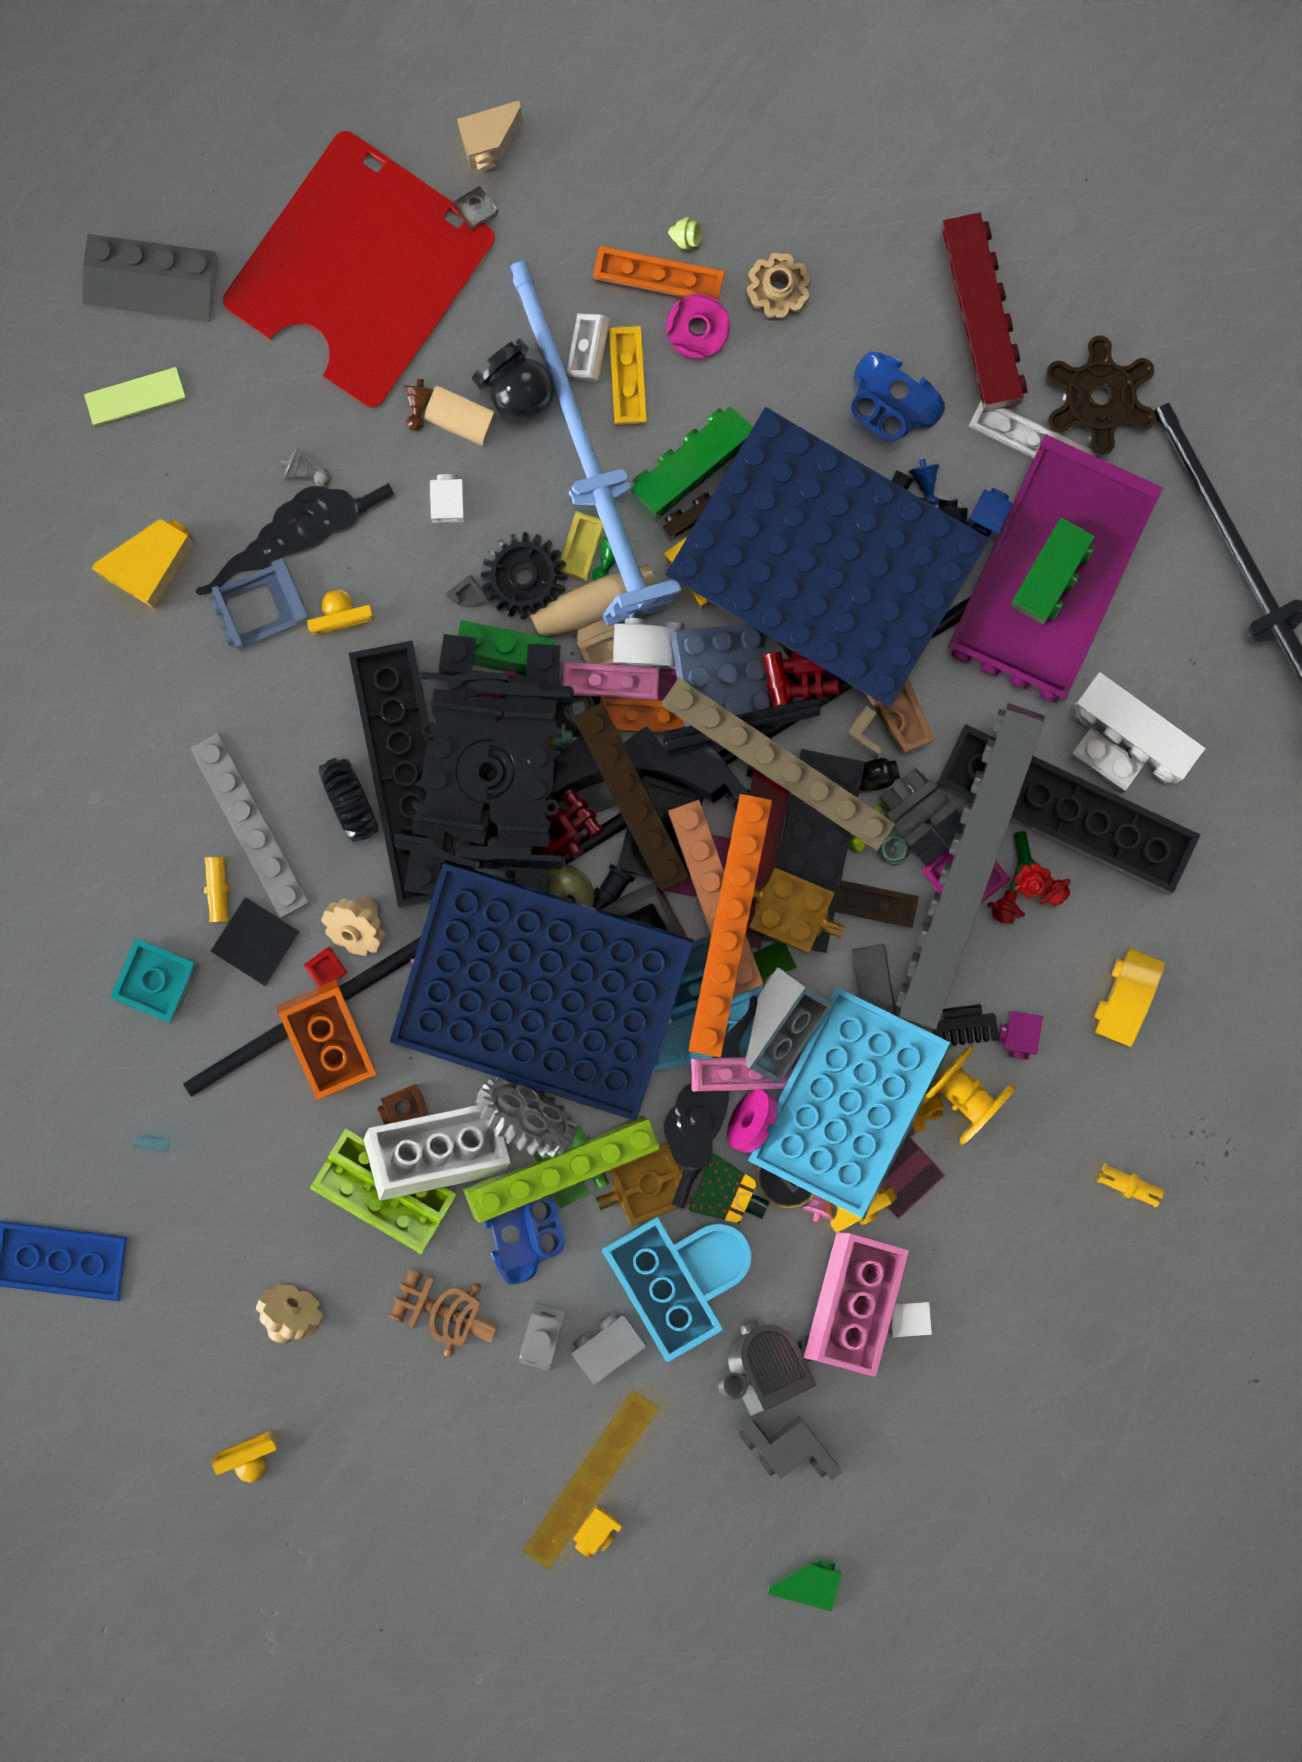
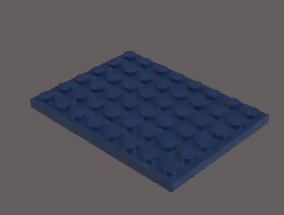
M765 407L665 575L890 708L990 539Z
M444 860L390 1043L637 1121L694 939Z

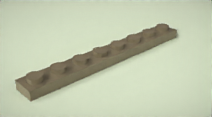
M681 678L677 679L661 703V706L876 851H878L895 826V823Z

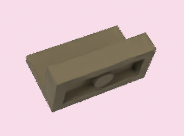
M866 706L847 731L845 737L871 757L877 759L883 749L862 735L877 715L874 710Z

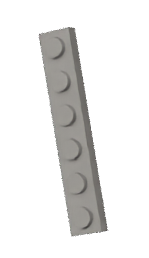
M216 733L190 747L279 917L283 918L309 904L220 734Z

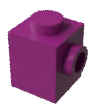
M1016 1011L1008 1012L1007 1023H1001L998 1042H1003V1050L1010 1051L1009 1057L1028 1060L1029 1054H1037L1043 1016Z

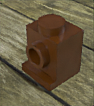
M418 1084L381 1098L383 1105L378 1107L384 1125L424 1117L430 1114ZM400 1101L405 1102L408 1106L404 1114H399L396 1111V1104Z

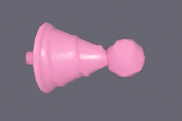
M817 1195L806 1206H803L804 1211L814 1215L813 1222L818 1223L820 1218L833 1219L832 1203Z

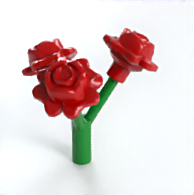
M1019 831L1014 834L1019 861L1009 890L1005 891L1003 899H999L996 902H988L987 904L989 908L993 909V919L1005 924H1013L1016 918L1025 916V913L1015 903L1018 895L1015 892L1023 893L1028 899L1034 895L1038 897L1043 895L1044 897L1040 900V903L1045 904L1049 902L1053 907L1062 904L1070 896L1068 888L1071 883L1070 879L1054 880L1049 869L1042 868L1039 863L1033 860L1025 831Z

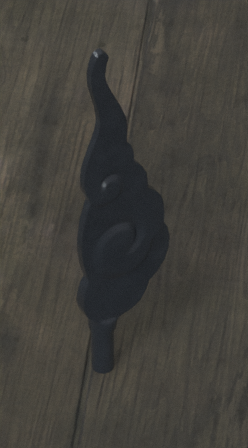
M388 483L356 499L341 489L311 486L301 490L291 501L284 503L276 510L273 521L261 529L257 539L251 542L245 551L232 557L215 579L208 585L198 587L196 593L198 595L210 594L213 592L212 587H221L237 573L267 568L272 565L271 562L283 558L285 555L295 554L317 545L333 531L350 528L357 522L360 514L366 512L371 506L394 495L390 484Z
M755 996L749 999V1007L746 1014L725 1035L721 1058L740 1057L739 1045L741 1037L756 1013L757 998ZM692 1083L688 1084L680 1091L675 1106L668 1112L664 1122V1133L670 1144L673 1160L683 1169L681 1172L682 1177L671 1205L684 1209L694 1179H697L699 1171L706 1167L710 1161L713 1148L712 1141L720 1131L726 1117L729 1090L692 1091Z

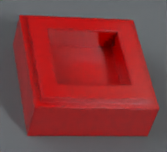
M330 946L303 965L318 987L334 980L338 981L348 974V971Z

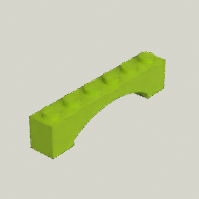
M641 1115L637 1118V1121L629 1120L614 1126L609 1131L565 1151L563 1155L557 1154L555 1158L549 1157L526 1167L496 1177L492 1176L463 1188L474 1219L482 1223L657 1151L660 1148L649 1119Z

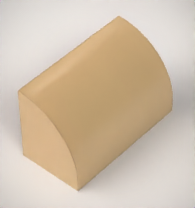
M436 385L428 403L424 419L483 446L495 422L496 415L494 411Z

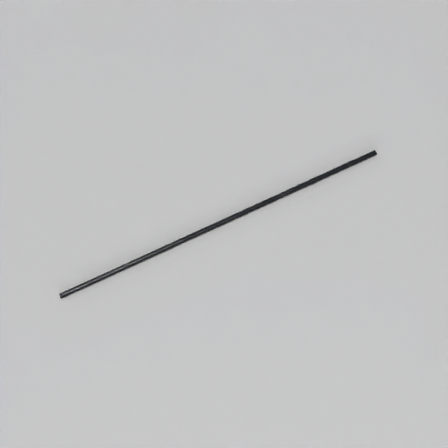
M970 597L947 610L931 639L960 621ZM842 680L841 694L834 693L829 702L849 691L853 686ZM812 695V698L815 697L818 699L820 708L829 703L824 699ZM798 721L759 729L758 731L771 739ZM725 748L718 752L727 765L739 759ZM619 813L601 824L604 827V831L598 837L592 839L588 832L587 837L578 844L583 850L582 854L574 859L569 853L564 856L565 864H569L627 828L628 826L622 814ZM421 936L339 986L345 1001L406 965L411 959H414ZM281 1022L184 1082L183 1085L191 1097L288 1038L283 1023Z

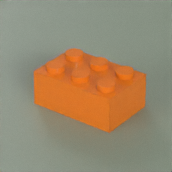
M337 980L277 1005L278 1014L316 1101L376 1075L373 1063Z

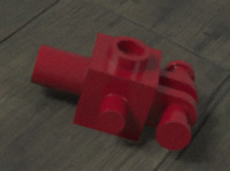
M794 651L793 658L783 659L784 671H794V674L801 683L796 685L787 684L786 691L789 700H793L796 697H804L807 700L811 699L813 694H817L818 698H825L826 694L830 693L841 694L840 679L835 678L833 680V674Z
M573 788L567 790L561 796L562 801L566 802L570 807L567 811L560 808L556 816H548L546 814V819L551 823L549 847H533V855H550L554 853L565 856L569 853L574 859L583 852L578 844L587 837L583 830L584 828L590 833L589 836L592 839L598 837L604 831V827L595 820V812L593 810L587 811L588 803L584 799L580 800Z

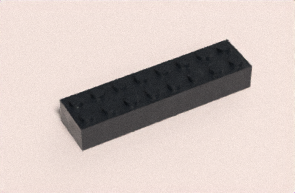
M411 640L349 653L399 908L431 903L433 895L404 891L410 851L398 849L393 839L394 833L400 829L412 830L413 815H416V808L413 806L412 801L422 802L427 797L426 789L416 787L415 783L422 778L426 746L433 741V739L425 738L421 733V727L424 723L429 722L422 681L419 678L415 645ZM428 727L426 729L427 734L432 733L431 727ZM447 833L444 851L456 856L452 835Z
M965 724L936 783L938 787L973 802L975 793L971 792V787L977 770L984 771L986 763L981 761L988 739L994 741L995 737ZM1032 756L1010 819L1025 828L1168 895L1174 893L1201 835L1035 756Z

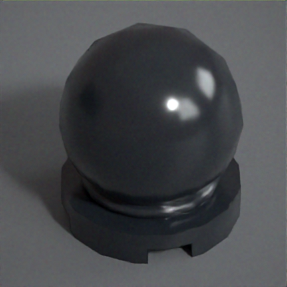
M518 338L515 345L511 341L487 360L491 366L483 373L477 370L473 374L472 380L480 390L490 387L491 400L497 411L511 420L528 421L542 415L550 406L553 397V385L545 367L536 360L525 358L529 348L521 338Z

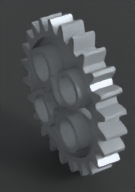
M497 1076L495 1080L490 1078L487 1083H484L475 1100L478 1103L476 1109L482 1112L480 1118L489 1121L486 1126L488 1128H495L497 1130V1137H506V1143L509 1145L514 1142L520 1151L523 1148H527L531 1155H534L536 1151L543 1158L546 1157L547 1153L553 1158L557 1154L563 1155L570 1147L576 1135V1131L573 1130L575 1124L569 1121L572 1116L563 1113L565 1107L556 1105L554 1103L556 1098L546 1097L543 1091H537L534 1088L504 1080Z

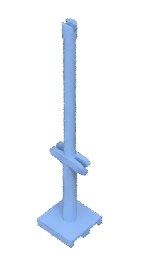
M526 261L514 263L510 266L509 271L515 287L520 293L587 478L578 480L569 490V495L574 505H596L627 590L626 593L617 595L602 614L605 625L608 627L625 622V618H640L665 611V604L671 603L675 599L673 594L681 591L679 582L673 579L646 587L614 499L631 488L629 482L624 483L627 479V473L622 469L602 473L534 288V280Z

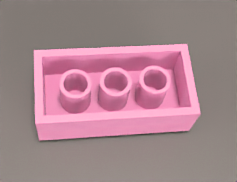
M836 1233L804 1354L805 1359L862 1375L876 1377L909 1250L850 1233Z

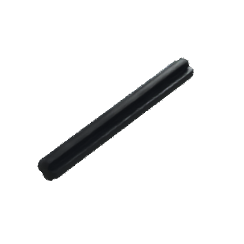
M813 697L735 716L756 730L819 716L821 709L818 699ZM691 725L663 732V743L667 750L712 740Z

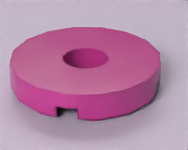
M695 293L684 296L674 304L667 317L666 330L669 340L672 342L671 344L677 351L687 357L700 359L716 353L723 347L729 336L730 320L727 310L720 301L710 295ZM699 317L706 321V332L695 334L690 330L689 322L693 318Z
M753 1090L746 1094L737 1104L727 1129L728 1143L734 1149L750 1153L766 1141L770 1134L766 1130L769 1124L774 1125L777 1118L778 1108L776 1099L763 1090Z

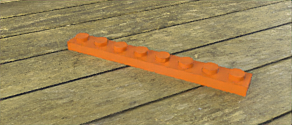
M744 794L739 796L688 1049L689 1052L721 1058L772 800Z

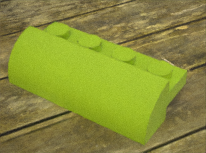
M346 1128L310 1187L311 1190L419 1254H422L457 1195L449 1189L442 1187L379 1201L364 1139Z

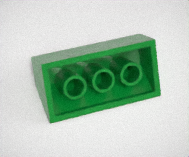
M728 407L725 411L721 408L717 409L706 419L709 423L701 431H698L696 428L690 431L681 440L684 445L675 452L672 449L666 451L657 460L660 465L651 472L645 469L632 480L634 486L631 488V493L655 522L737 455L753 427L732 407Z

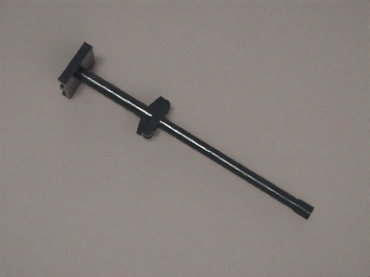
M1166 403L1154 410L1156 419L1163 432H1166L1265 614L1253 621L1249 626L1248 631L1253 636L1252 640L1256 644L1277 639L1302 685V645L1294 632V629L1302 622V601L1296 599L1279 608L1180 427V421L1170 403Z

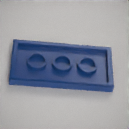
M0 1221V1287L119 1302L129 1237Z

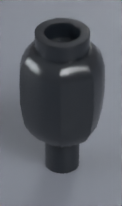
M879 758L865 762L860 790L875 791L892 786L894 780L900 779L896 760L889 761L886 758Z

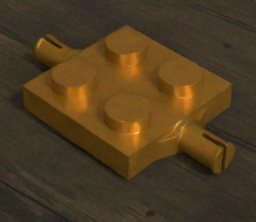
M774 867L768 883L761 891L754 888L752 901L756 903L755 914L749 929L805 953H810L816 937L822 931L840 939L845 926L827 919L828 908L834 892Z
M662 1144L657 1151L609 1170L613 1179V1192L596 1197L597 1203L610 1199V1201L598 1205L600 1211L619 1204L625 1211L630 1226L679 1208L671 1204L681 1180L683 1169L673 1160L669 1144ZM689 1196L687 1198L685 1205L691 1203Z

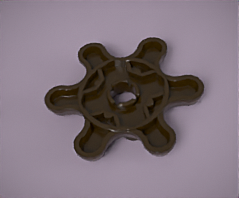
M1101 335L1093 337L1088 343L1089 359L1085 365L1072 367L1064 361H1054L1049 365L1047 369L1049 381L1061 386L1065 390L1067 397L1064 405L1050 414L1048 423L1052 430L1056 432H1065L1074 425L1086 426L1091 432V447L1093 451L1098 455H1107L1115 447L1114 432L1119 425L1130 423L1140 430H1148L1155 424L1156 414L1154 410L1141 404L1136 395L1139 385L1152 378L1154 366L1146 358H1139L1128 366L1116 364L1111 356L1112 345L1110 340ZM1096 388L1106 389L1110 395L1109 402L1103 405L1097 404L1092 398L1093 390Z

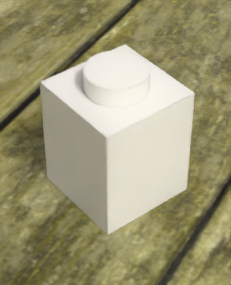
M454 474L437 475V480H430L432 522H465L463 480L456 479Z
M929 1301L895 1303L888 1329L891 1330V1336L895 1338L932 1335Z

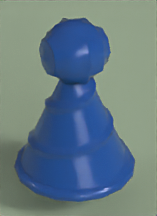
M920 459V467L909 470V473H911L913 479L916 480L920 489L925 493L926 496L924 498L927 499V502H939V497L933 493L935 492L936 477L940 465H927L926 459Z

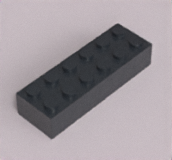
M801 749L799 759L858 798L865 761ZM792 794L777 869L834 892L828 908L827 918L833 921L851 833ZM822 931L816 937L811 950L827 953L830 934ZM763 935L762 940L784 944L782 942H779L775 939Z

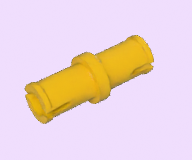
M225 856L204 858L207 887H204V893H208L209 922L230 921L227 892H230V885H226Z
M1103 1164L1101 1168L1103 1172H1099L1097 1177L1098 1183L1121 1191L1124 1197L1130 1198L1132 1196L1153 1205V1207H1158L1160 1204L1158 1199H1162L1165 1191L1164 1188L1139 1179V1175L1133 1172L1127 1174L1109 1166V1164Z

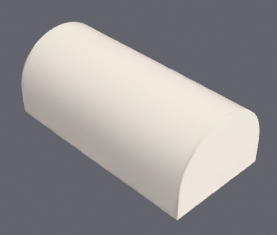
M577 313L566 371L567 377L584 382H599L611 320L609 317L598 314Z

